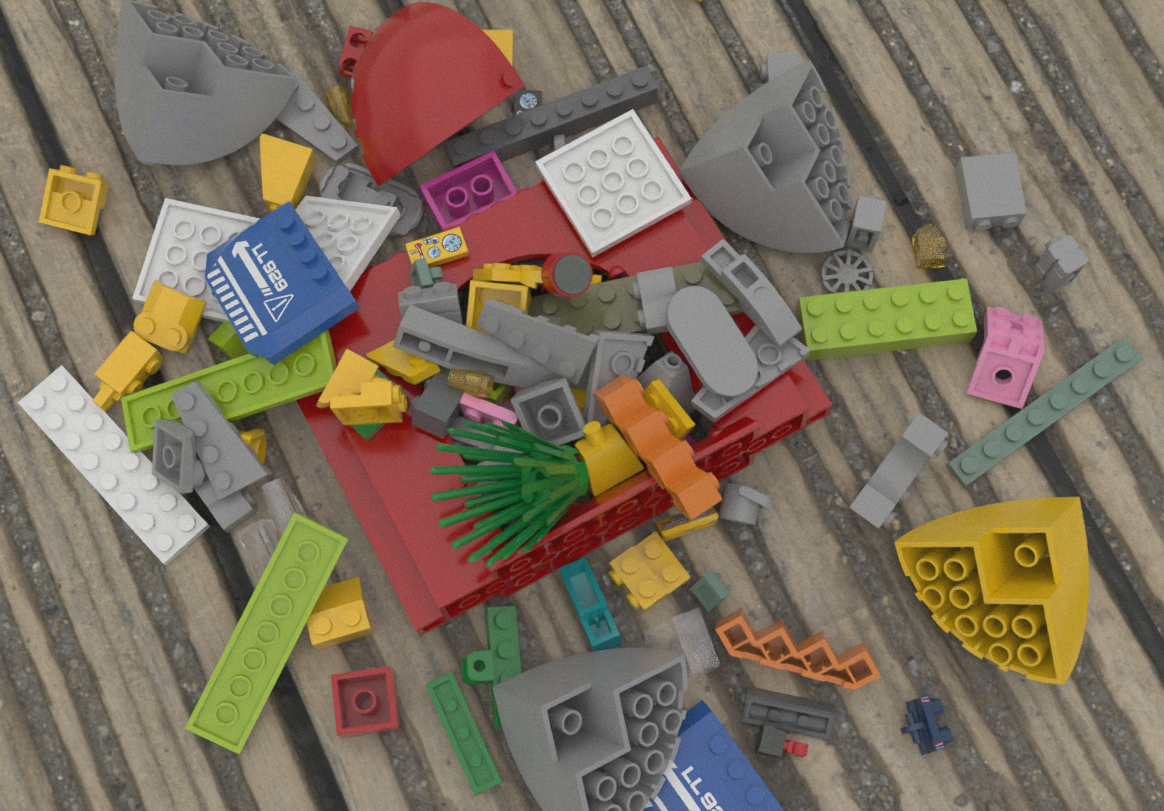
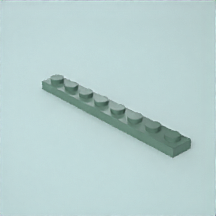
M1124 336L946 465L962 487L965 488L1143 358Z

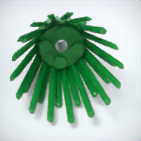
M501 420L502 424L512 430L490 422L478 425L463 421L466 427L498 436L499 438L456 428H448L447 432L451 435L525 452L517 453L449 444H437L435 446L437 451L463 454V458L468 460L514 464L434 466L430 469L432 475H462L460 480L463 483L503 480L433 493L431 500L438 502L493 492L467 499L464 505L472 509L439 520L438 525L441 528L514 504L475 523L474 528L476 530L453 541L451 547L458 549L523 515L520 520L493 537L488 544L470 555L468 562H475L533 522L487 561L486 567L493 565L502 556L503 561L506 560L539 530L522 550V554L528 552L536 542L538 544L570 505L579 502L577 500L578 496L585 495L588 490V469L585 461L577 462L573 454L579 452L575 448L568 445L558 446Z

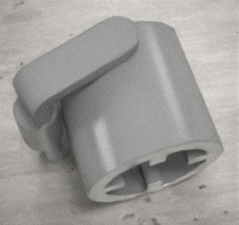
M726 483L718 518L756 526L759 507L764 510L769 509L772 506V500L770 497L762 494L763 491L745 485Z

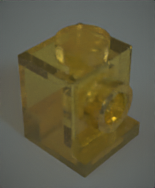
M926 224L917 228L912 238L917 270L945 267L950 258V252H946V238L941 236L940 227H936L935 224Z

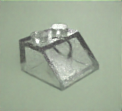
M700 608L671 617L642 631L647 648L665 649L685 654L687 679L718 669L720 665Z

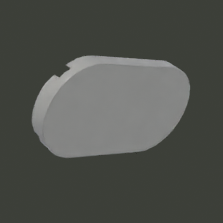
M344 163L342 166L336 168L334 166L323 175L319 188L321 198L343 200L338 197V194L349 171L372 182L371 189L376 190L378 185L367 168L354 163ZM390 179L379 187L401 197L396 206L401 216L387 237L402 238L412 234L420 226L423 220L424 209L422 201L415 190Z
M689 286L679 290L669 300L667 313L665 314V322L670 334L708 391L715 395L719 394L730 398L743 394L751 388L758 374L757 359L751 347L716 294L700 286Z

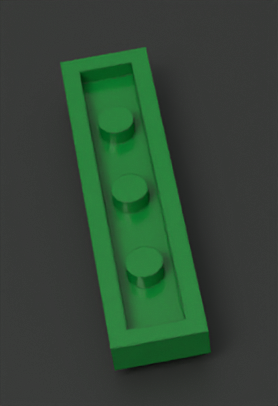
M453 672L426 684L425 686L474 796L503 783Z

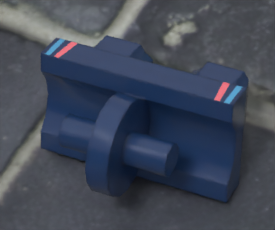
M928 695L905 702L908 714H905L908 726L900 728L901 734H911L913 744L918 743L921 755L945 749L944 745L953 741L950 729L947 726L938 728L935 716L942 715L944 710L941 699H929Z

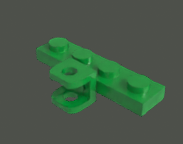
M516 606L485 608L488 650L472 652L461 660V674L464 683L469 685L491 684L494 728L502 727L493 686L521 673ZM474 664L478 667L479 671L474 669Z

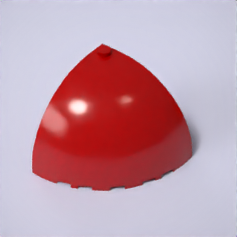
M410 3L386 18L365 42L360 59L356 62L353 72L354 87L353 93H351L350 105L351 114L354 115L357 128L354 130L355 137L360 139L364 151L362 157L377 185L381 186L489 113L525 86L510 62L492 39L462 14L436 3Z

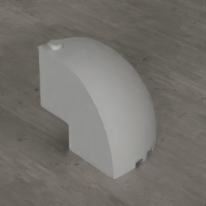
M123 0L115 47V92L118 114L124 135L139 161L147 165H155V163L188 165L221 158L250 143L265 131L281 113L294 90L297 79L282 64H276L275 66L268 61L270 55L250 47L251 44L235 35L229 38L227 35L218 32V27L201 20L194 24L195 22L191 18L183 16L181 13L175 12L173 16L157 11V6L132 0Z
M811 60L772 79L725 113L697 142L679 171L684 183L689 186L697 199L723 225L760 245L797 253H818L843 248L850 225L846 220V211L852 208V202L850 201L847 189L851 187L850 169L848 166L844 167L842 153L846 152L842 131L836 132L837 121L834 107L828 108L822 94L826 91V88Z
M617 648L593 651L545 663L493 686L497 709L508 746L525 783L543 811H643L649 799L654 800L666 780L662 776L669 760L674 761L678 752L681 738L677 737L682 720H685L687 710L682 709L683 693L688 691L685 654L656 648Z

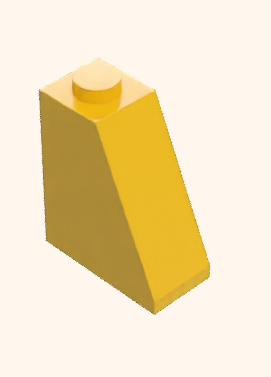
M261 133L262 192L268 211L272 212L288 200L296 209L317 162L314 151L311 148Z

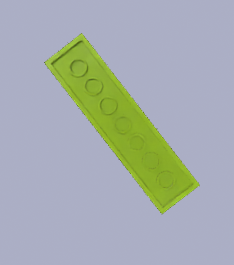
M329 330L309 341L275 365L269 363L265 358L260 356L257 358L249 353L122 397L121 403L130 452H142L154 447L155 420H168L185 426L171 394L193 382H200L222 409L221 413L228 422L324 391L337 367Z
M293 513L185 727L186 730L240 754L349 539L348 537L302 514Z

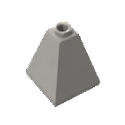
M672 351L657 360L636 378L644 390L652 381L660 379L688 416L695 412L696 409L690 405L691 400L694 398L688 366Z

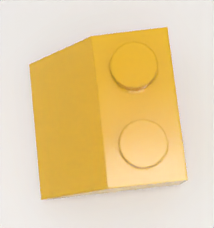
M360 577L323 588L306 622L311 643L317 650L375 633Z

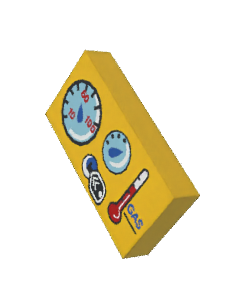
M460 227L405 244L412 265L416 259H426L428 268L469 256Z

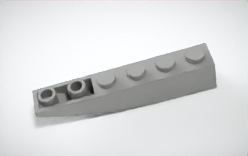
M409 305L399 325L393 344L394 348L448 369L506 385L528 388L543 381L563 378L498 338L413 305Z

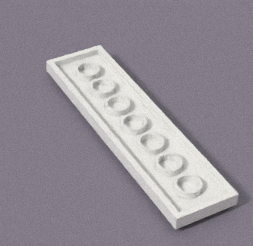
M61 365L22 398L18 404L159 560L167 566L210 527L209 524L177 490L152 475L153 463L142 452H130L128 436L103 409L92 401L93 398Z

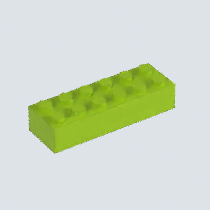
M967 279L799 297L795 308L797 321L802 328L799 332L800 342L811 349L810 355L804 358V361L969 343L977 333Z

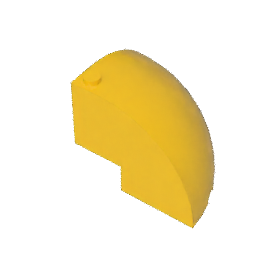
M1080 497L1021 499L974 507L925 523L904 534L894 542L905 576H910L917 589L915 595L919 601L923 600L933 612L931 617L946 633L950 631L963 642L962 647L980 659L985 657L999 665V669L1008 672L1010 669L1026 675V679L1043 683L1065 684L1075 666L1081 649L1089 600V558Z

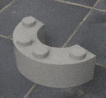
M918 413L849 508L878 529L881 525L886 528L896 515L892 511L895 505L898 503L902 506L910 495L911 491L907 488L913 480L919 482L929 469L925 466L926 462L933 454L939 456L947 446L948 442L944 439L948 432L921 413Z

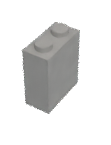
M1015 152L961 157L955 172L965 228H975L976 231H984L994 226H1002L1003 228L1018 226L1027 214Z

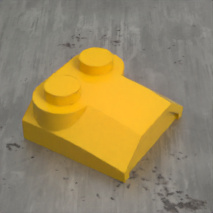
M154 280L142 312L135 318L134 333L142 339L165 349L187 354L190 352L207 301L195 298L166 286L158 280Z
M470 280L467 327L493 336L476 326L484 303L490 298L520 308L528 315V308L531 304L529 286Z

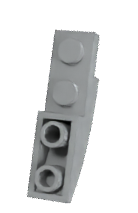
M722 239L701 255V262L740 301L739 307L779 348L802 330L794 314L777 290L745 254L740 256Z

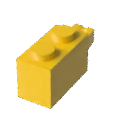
M130 331L95 372L94 375L101 381L98 386L101 390L92 401L101 409L107 411L115 401L119 403L122 397L141 391L145 380L159 370L164 357L157 349Z

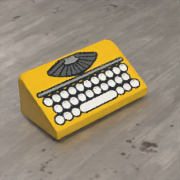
M711 507L693 520L679 513L657 521L656 525L662 540L666 542L716 525L719 516L714 508Z

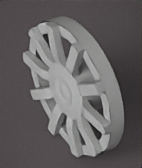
M847 249L834 252L825 260L821 269V282L829 294L838 293L835 290L839 286L844 287V292H849V287L852 286L856 291H860L861 289L856 281L867 284L863 290L870 289L873 282V268L863 254ZM840 256H847L846 264H843ZM851 257L858 259L853 265L850 264ZM833 259H835L839 265V268L829 263ZM861 262H862V263L865 265V267H866V268H862V269H857V266H858ZM826 269L833 270L836 274L826 276ZM868 272V279L859 276V274ZM835 279L837 283L831 288L827 280Z

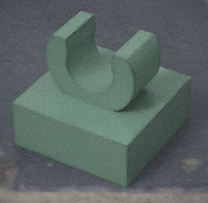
M426 259L414 260L408 273L411 285L419 286L421 289L433 287L434 284L439 282L438 279H443L441 267L428 268Z
M712 571L705 574L690 589L708 612L717 607L729 595L728 592L731 590L730 585L724 588L718 580L722 575L720 573L713 574Z

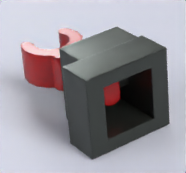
M766 724L760 726L754 753L780 758L784 751L798 757H806L808 744L786 740L787 732L776 729L777 727Z

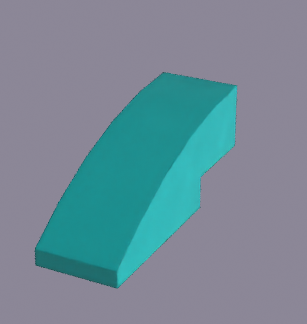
M586 557L559 568L592 650L614 649L623 645L619 631Z

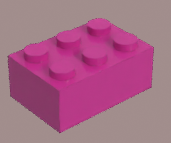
M491 151L420 185L422 198L440 232L448 226H456L464 222L470 215L481 213L489 209L495 202L505 201L517 193L495 151Z

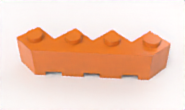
M622 374L594 392L593 395L613 427L617 426L624 436V441L637 458L641 456L645 461L648 472L662 490L666 488L674 499L673 504L679 512L693 520L723 500L717 490L720 488V484L711 472L706 473L695 465L692 459L695 454L686 440L681 441L671 435L667 428L669 420L661 409L657 410L646 404L642 397L645 391L636 378L632 379Z
M742 608L716 621L715 630L731 656L741 659L743 657L780 670H789L799 673L801 676L822 682L828 681L854 691L881 677L879 667L864 642L837 655L824 631L797 644L783 619L757 633Z

